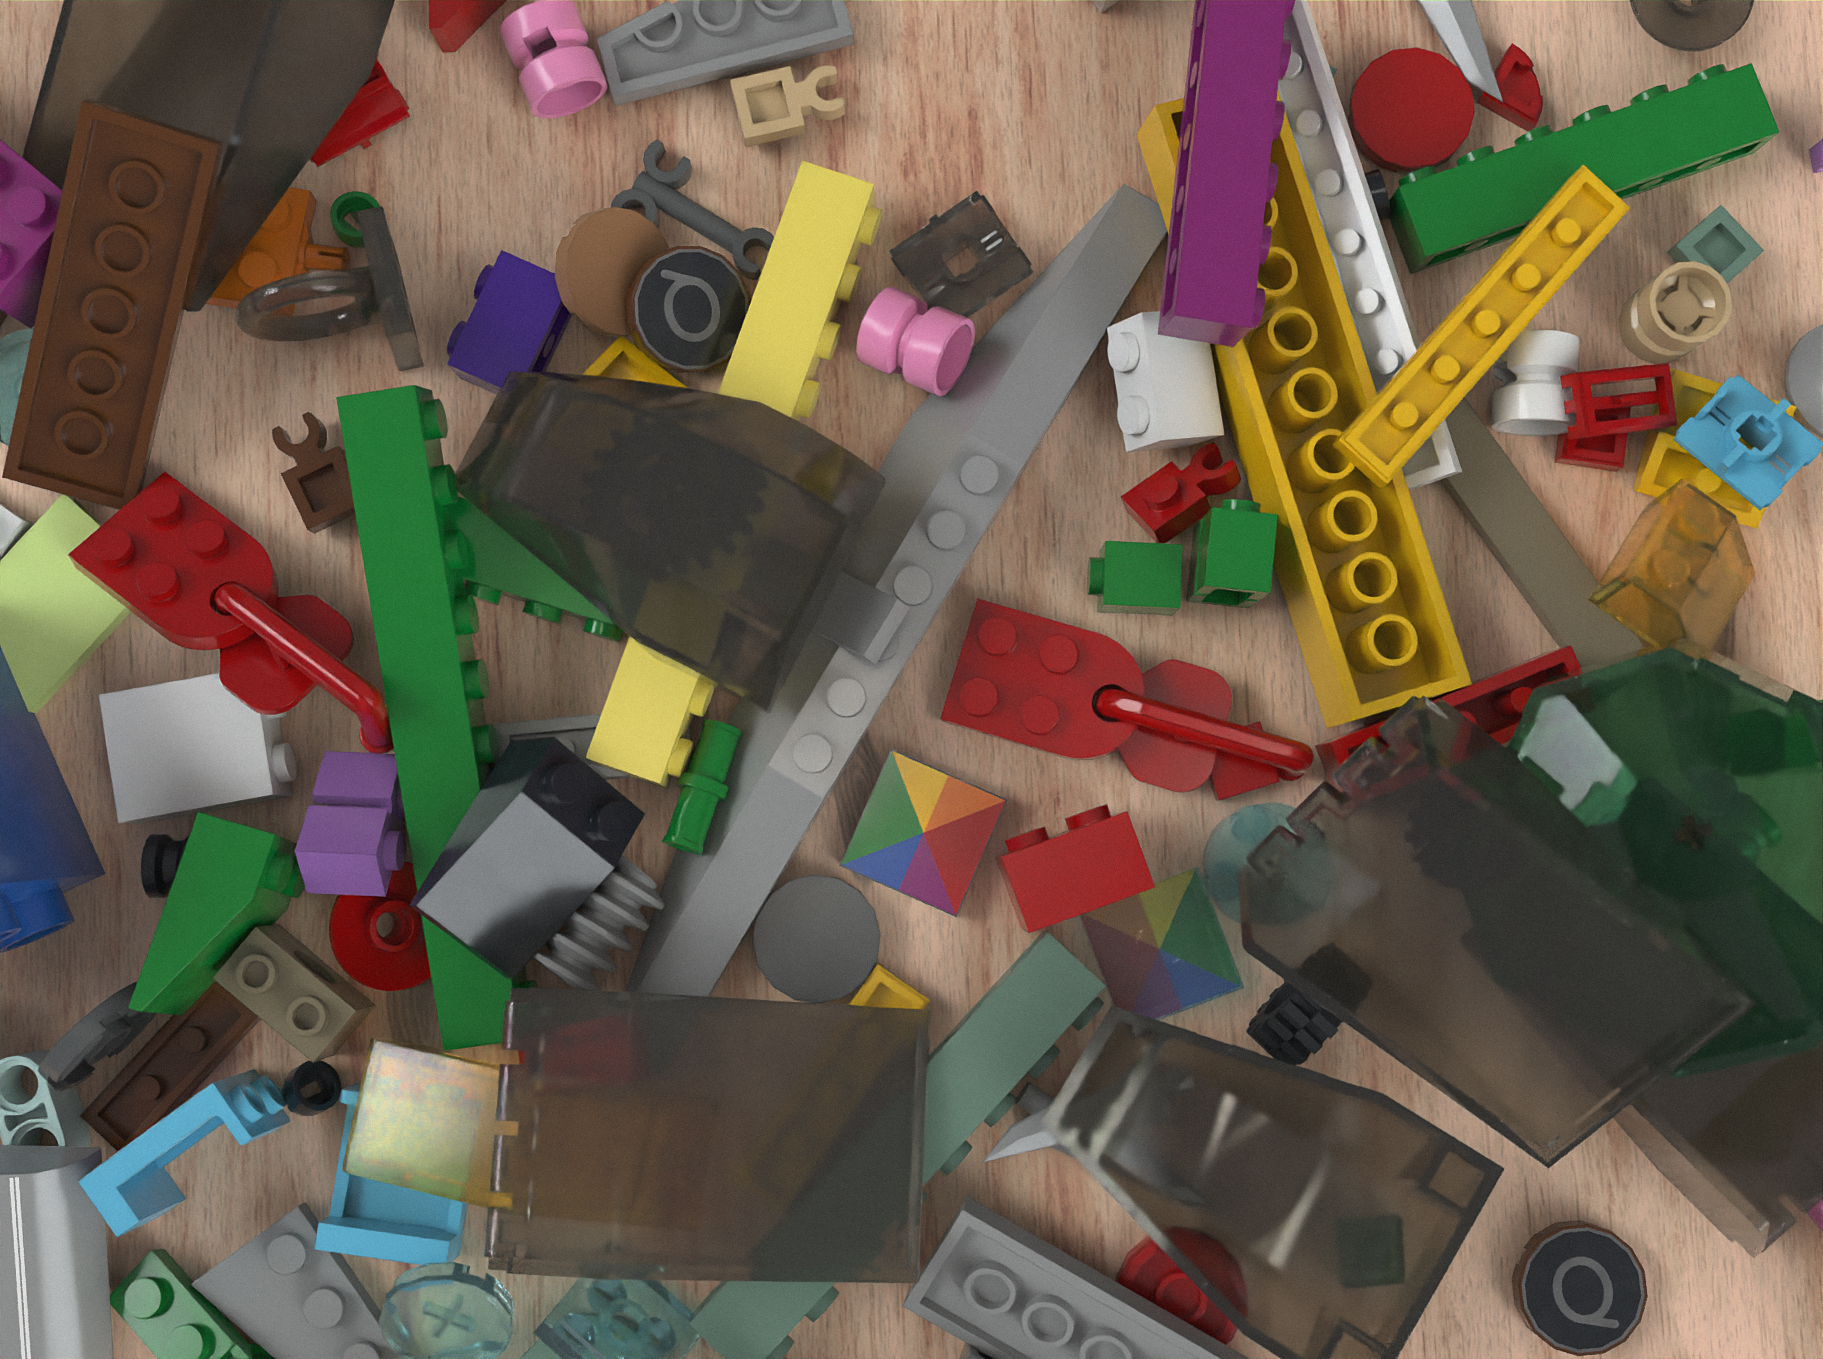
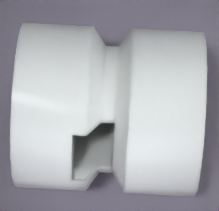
M1524 330L1517 336L1494 363L1493 374L1495 378L1503 382V386L1496 389L1492 396L1491 427L1493 430L1512 435L1546 436L1567 433V427L1577 425L1575 413L1565 414L1564 402L1573 400L1572 388L1562 389L1560 376L1579 372L1580 340L1578 336L1554 330Z

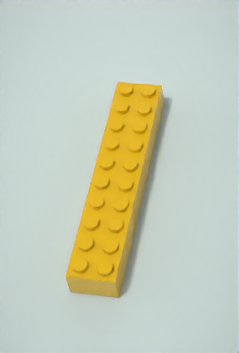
M1277 90V100L1282 101L1279 91ZM1184 98L1155 105L1136 134L1168 235ZM1285 112L1281 132L1277 140L1272 141L1270 162L1277 163L1278 179L1271 201L1265 205L1263 225L1271 226L1272 238L1267 259L1263 265H1259L1257 288H1263L1265 291L1263 315L1258 327L1252 328L1234 347L1212 343L1210 345L1217 388L1253 500L1261 504L1260 512L1278 514L1273 563L1320 710L1328 729L1472 685L1402 468L1387 485L1379 488L1332 445L1377 395V391Z

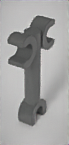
M659 140L649 144L643 158L646 172L642 171L638 175L632 189L623 190L616 195L611 203V207L624 209L642 208L645 210L644 217L653 222L657 228L660 220L657 209L659 208L732 253L735 267L741 275L748 279L758 280L761 275L760 268L753 262L748 261L745 258V254L753 246H761L770 251L774 240L772 233L763 228L756 227L742 231L676 191V189H680L687 184L691 177L692 165L690 159L684 156L674 170L670 172L661 171L657 166L666 152L664 145Z

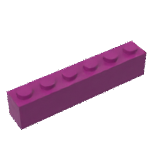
M1195 0L1158 335L1234 347L1252 328H1257L1261 321L1265 305V291L1263 288H1257L1259 265H1263L1267 259L1272 238L1271 226L1263 225L1265 205L1271 201L1278 179L1277 163L1270 162L1272 141H1276L1281 132L1285 113L1284 102L1277 100L1278 81L1282 80L1285 76L1291 55L1290 40L1283 39L1285 19L1290 17L1296 0Z

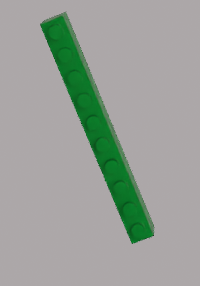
M417 385L340 396L336 397L418 892L491 774L493 763L499 761L500 748L494 725L486 724L482 699L489 696V678L484 661L482 659L476 660L472 640V634L477 633L479 630L478 610L471 594L465 595L461 569L468 567V548L463 532L460 529L455 530L451 510V504L458 501V486L452 466L450 464L444 465L440 439L446 438L448 433L446 413L441 400L433 399L432 390ZM421 915L443 1051L522 1040L535 1026L534 1019H538L541 1012L539 989L535 980H527L526 967L524 966L513 979L505 978Z

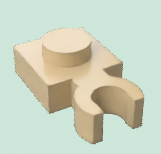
M791 66L730 80L746 147L806 134L803 116L813 114L822 120H834L846 113L843 97L823 100L817 95L822 87L838 83V74L835 66H820L811 71L805 81L797 83L794 82Z

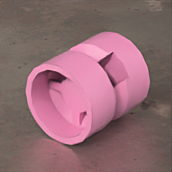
M538 0L511 13L502 22L500 33L514 67L522 70L519 81L534 116L539 118L567 116L594 104L605 94L608 88L594 50L586 47L589 38L573 1Z
M888 287L875 297L863 318L857 337L856 353L858 360L886 374L895 372L900 375L903 373L904 380L909 384L940 397L946 395L956 385L964 372L974 344V323L969 318L940 306L932 307L928 310L927 303L921 301L918 297L897 288Z

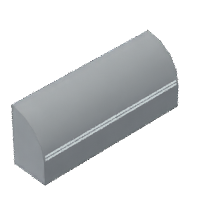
M0 1145V1359H114L106 1221L78 1182L102 1164L101 1147Z

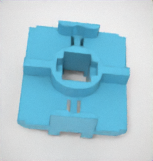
M1738 374L1734 378L1730 377L1694 418L1690 417L1676 431V437L1673 439L1759 510L1763 507H1768L1783 492L1781 488L1802 466L1809 465L1822 451L1821 447L1823 446V442L1785 412L1791 405L1790 402L1783 398L1776 405ZM1740 437L1753 447L1752 450L1739 441Z

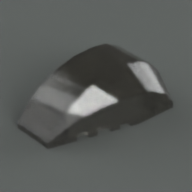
M509 371L455 473V488L461 496L577 592L649 655L769 714L886 483L884 476L852 452L809 426L761 402L644 381L594 375Z
M1113 1005L1109 1008L1041 1121L1243 1335L1280 1359H1397L1505 1169L1383 1093L1270 1058L1233 1044L1230 1045Z

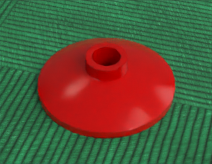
M404 862L401 870L392 871L386 896L338 895L333 904L329 920V938L334 956L342 969L352 979L366 987L381 991H401L415 987L431 977L422 917L419 912L409 906L417 893L413 863ZM389 913L393 918V929L388 935L382 937L377 931V921L382 914Z

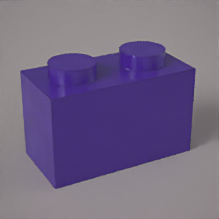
M501 250L494 266L486 265L477 279L474 289V299L477 302L468 321H460L450 336L447 345V355L450 356L447 365L460 379L528 409L572 315L561 300L555 280V273Z

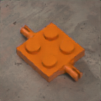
M215 177L186 302L293 317L298 289L307 276L310 269L346 274L348 270L346 263L349 264L350 259L349 250L347 247L341 248L314 244L311 226L317 200L310 190Z

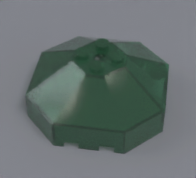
M1683 636L1550 677L1533 689L1521 713L1523 716L1508 746L1503 749L1480 795L1481 800L1467 827L1461 832L1450 854L1495 981L1520 995L1525 989L1561 1009L1558 1014L1560 1017L1610 1043L1612 1038H1615L1651 1058L1648 1065L1674 1079L1817 1049L1823 1039V702ZM1693 815L1698 824L1709 823L1711 825L1713 833L1704 838V849L1694 850L1693 845L1689 841H1677L1674 832L1682 829L1684 826L1682 817Z

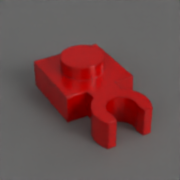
M1212 442L1199 448L1192 456L1190 465L1182 471L1171 461L1120 497L1127 513L1156 543H1167L1205 516L1211 509L1207 499L1208 496L1227 493L1233 490L1242 479L1233 460L1215 469L1223 463L1218 446Z

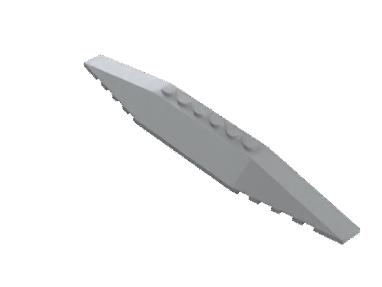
M1123 184L972 348L969 361L956 385L946 395L940 397L931 393L914 411L825 557L824 563L898 598L909 607L908 612L878 662L874 664L788 619L727 719L726 724L740 729L743 734L737 743L724 785L729 787L725 802L718 801L703 844L702 855H695L676 849L660 893L665 906L662 910H654L650 926L647 929L617 1015L640 1011L649 1067L652 1072L660 1077L664 1074L755 922L758 913L769 895L773 892L858 750L860 742L1107 334V327L1113 324L1165 237L1167 228L1159 204L1131 187Z

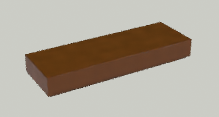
M214 981L183 1015H172L80 1116L116 1151L121 1150L181 1106L261 1019L217 981Z

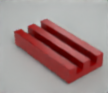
M1669 363L1584 371L1560 376L1562 389L1572 388L1573 400L1564 402L1565 414L1575 413L1577 425L1567 427L1569 440L1678 426ZM1655 379L1656 391L1592 397L1591 386ZM1658 404L1659 415L1596 422L1594 412Z

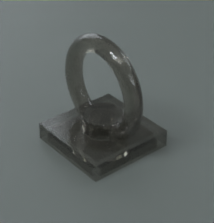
M383 206L357 211L369 261L368 266L349 270L309 272L273 281L245 296L239 302L235 311L236 323L244 333L261 340L279 342L319 339L345 333L362 326L383 323L386 337L399 371L424 366L397 250ZM340 296L355 297V301L350 304L320 313L299 316L267 315L282 307L307 300Z

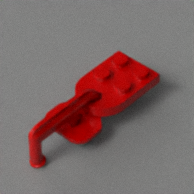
M164 471L68 554L77 570L170 642L193 650L220 649L219 678L222 685L251 710L264 715H276L287 712L319 685L357 714L362 726L359 733L360 742L367 751L374 754H384L394 749L388 710L381 692L376 686L343 662L351 652L354 643L353 631L347 619L314 595L278 597L279 585L277 574L263 546Z
M978 598L940 718L945 723L1071 760L1097 759L1111 754L1118 749L1131 775L1136 780L1179 793L1194 791L1208 780L1212 773L1218 750L1275 766L1278 778L1284 781H1294L1302 777L1310 768L1314 758L1312 749L1303 742L1227 721L1232 705L1231 690L1226 680L1213 670L1171 659L1141 674L1133 656L1121 644L1105 635ZM1115 687L1114 689H1108L1103 691L1101 694H1099L1098 698L1096 699V708L1101 719L1098 718L1094 713L1093 709L1095 697L1103 689Z

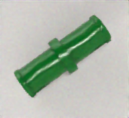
M712 719L703 720L702 731L688 772H682L681 777L678 778L676 786L681 789L667 833L662 840V843L695 855H702L703 844L718 801L725 802L729 787L724 785L737 743L743 734L740 729L732 725Z

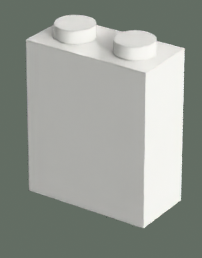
M219 673L99 695L118 823L143 824L193 815L198 812L204 813L292 796L290 781L296 779L297 768L290 744L283 743L280 718H284L286 712L276 715H264L251 710L224 688L220 681Z

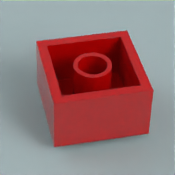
M1105 804L1065 818L1069 830L1052 837L1048 836L1045 827H1040L1004 840L1008 852L995 858L1021 929L1032 933L1155 888L1128 811L1111 815L1108 805Z

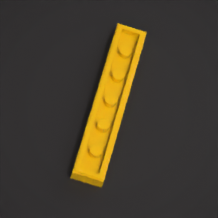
M1582 165L1568 178L1332 445L1379 488L1387 485L1626 214L1630 207L1585 165Z

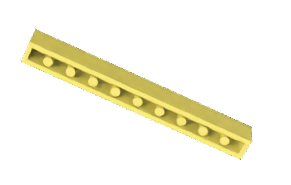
M803 160L801 162L711 410L720 419V428L727 424L733 425L741 435L738 445L746 444L753 451L755 459L748 468L758 471L761 475L762 483L748 492L756 495L761 501V510L753 513H742V516L753 526L752 535L747 536L734 532L729 539L737 547V555L730 557L720 548L712 554L716 561L715 572H707L698 561H694L690 580L679 578L673 567H671L664 581L656 580L651 576L586 755V759L595 765L666 789L671 777L680 778L682 772H685L694 742L684 737L688 726L691 724L693 715L703 717L711 701L715 680L707 678L715 654L725 656L732 642L737 620L729 618V614L736 595L747 596L753 583L758 560L750 558L758 534L767 537L774 524L779 507V500L771 498L779 475L788 478L793 470L800 447V441L792 439L800 416L810 419L814 411L821 388V383L813 380L821 358L830 361L834 355L842 327L841 324L834 322L841 301L851 303L855 296L862 273V267L855 265L856 258L862 243L869 246L873 244L880 225L882 209L875 207L873 183ZM697 449L693 460L697 465L696 477L704 478L710 486L720 487V471L716 458ZM701 514L693 518L688 523L685 533L697 527L709 514Z

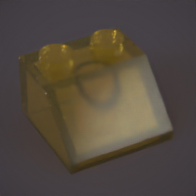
M1680 479L1643 508L1588 601L1691 672H1697L1701 669L1755 575V570L1736 515L1684 479Z

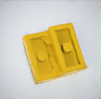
M1670 368L1678 426L1648 430L1633 490L1758 529L1766 507H1763L1761 510L1757 509L1673 440L1676 437V431L1690 417L1694 418L1716 395V391L1723 384ZM1770 399L1776 405L1780 402L1774 399ZM1658 404L1655 406L1653 415H1659ZM1790 405L1785 412L1793 417L1796 406ZM1740 437L1739 441L1752 450L1753 447Z

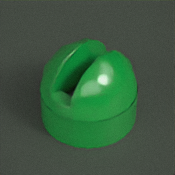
M352 191L342 194L332 204L330 218L333 230L343 243L353 248H366L378 239L383 229V216L381 207L374 197L364 192ZM350 213L354 220L365 230H356L344 218Z

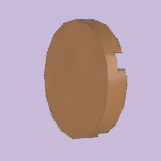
M610 207L583 214L573 223L576 225L571 228L568 236L562 237L556 251L555 280L561 300L570 314H576L583 323L587 324L584 327L595 334L616 337L629 336L631 333L626 322L625 298L630 283L634 282L636 274L641 270L639 268L649 257L669 249V245L656 225L635 210Z

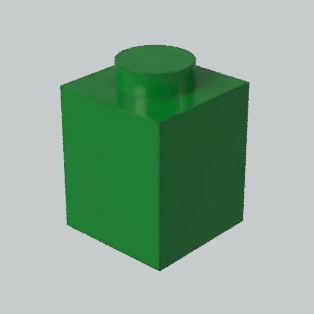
M1105 541L1099 551V558L1089 557L1087 569V595L1098 596L1097 612L1169 616L1176 613L1181 607L1183 544Z

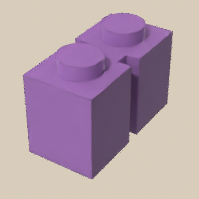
M325 751L312 798L314 804H328V806H308L295 849L306 892L315 894L386 896L392 871L402 869L406 851L405 834L403 832L406 820L395 754Z

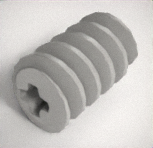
M621 856L614 870L599 884L598 890L593 891L580 905L582 911H575L563 924L566 932L556 931L546 942L545 945L550 951L549 954L537 952L533 958L574 989L598 994L602 988L592 974L593 969L597 968L614 973L618 968L608 953L609 948L614 947L630 952L634 947L624 932L625 927L630 926L646 931L650 925L640 911L642 905L659 910L664 908L665 903L655 889L657 884L624 856Z

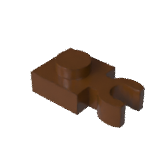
M307 412L302 415L309 429L305 441L293 444L287 431L280 426L272 429V436L277 448L293 458L297 466L281 473V476L307 530L315 534L354 515L355 509L345 450L337 446L325 452L324 448L327 443L326 428L316 416Z

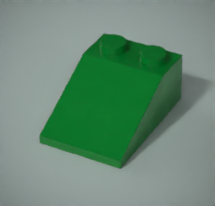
M198 812L128 1008L140 1012L183 1015L215 981L213 977L253 929L257 926L273 925L288 910L291 898H298L302 894L305 885L295 854L297 843L276 834Z

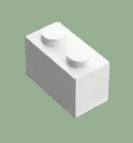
M1160 311L1141 312L1107 327L1109 339L1108 360L1114 371L1119 404L1117 419L1123 431L1126 452L1189 447L1224 435L1210 343L1158 335Z

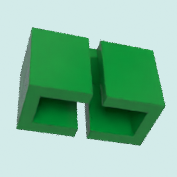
M1240 499L1222 500L1221 508L1212 507L1193 529L1186 602L1249 609L1258 600L1270 594L1278 514L1260 512V503Z

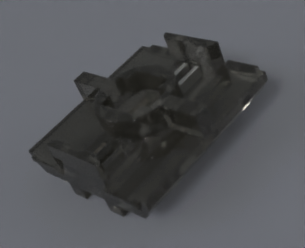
M978 191L972 193L938 217L937 214L928 219V225L889 251L892 256V262L901 275L906 277L908 283L916 291L920 299L927 303L928 310L932 307L940 306L967 318L1033 274L1031 269L1032 263L1020 246L1017 248V243L1000 221L993 207L984 195L980 196ZM968 248L978 262L975 263L974 268L965 274L961 273L955 277L946 265V262Z

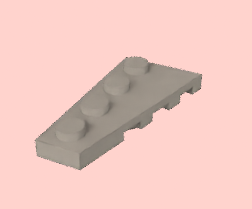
M679 0L673 4L669 1L662 3L597 38L611 95L615 106L854 45V34L844 0Z

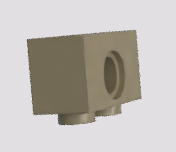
M280 924L255 927L213 977L215 981L313 1063L334 1056L376 1006Z

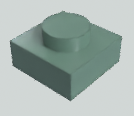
M1720 205L1675 244L1667 254L1676 263L1696 261L1711 266L1723 276L1726 283H1729L1764 250L1728 211Z

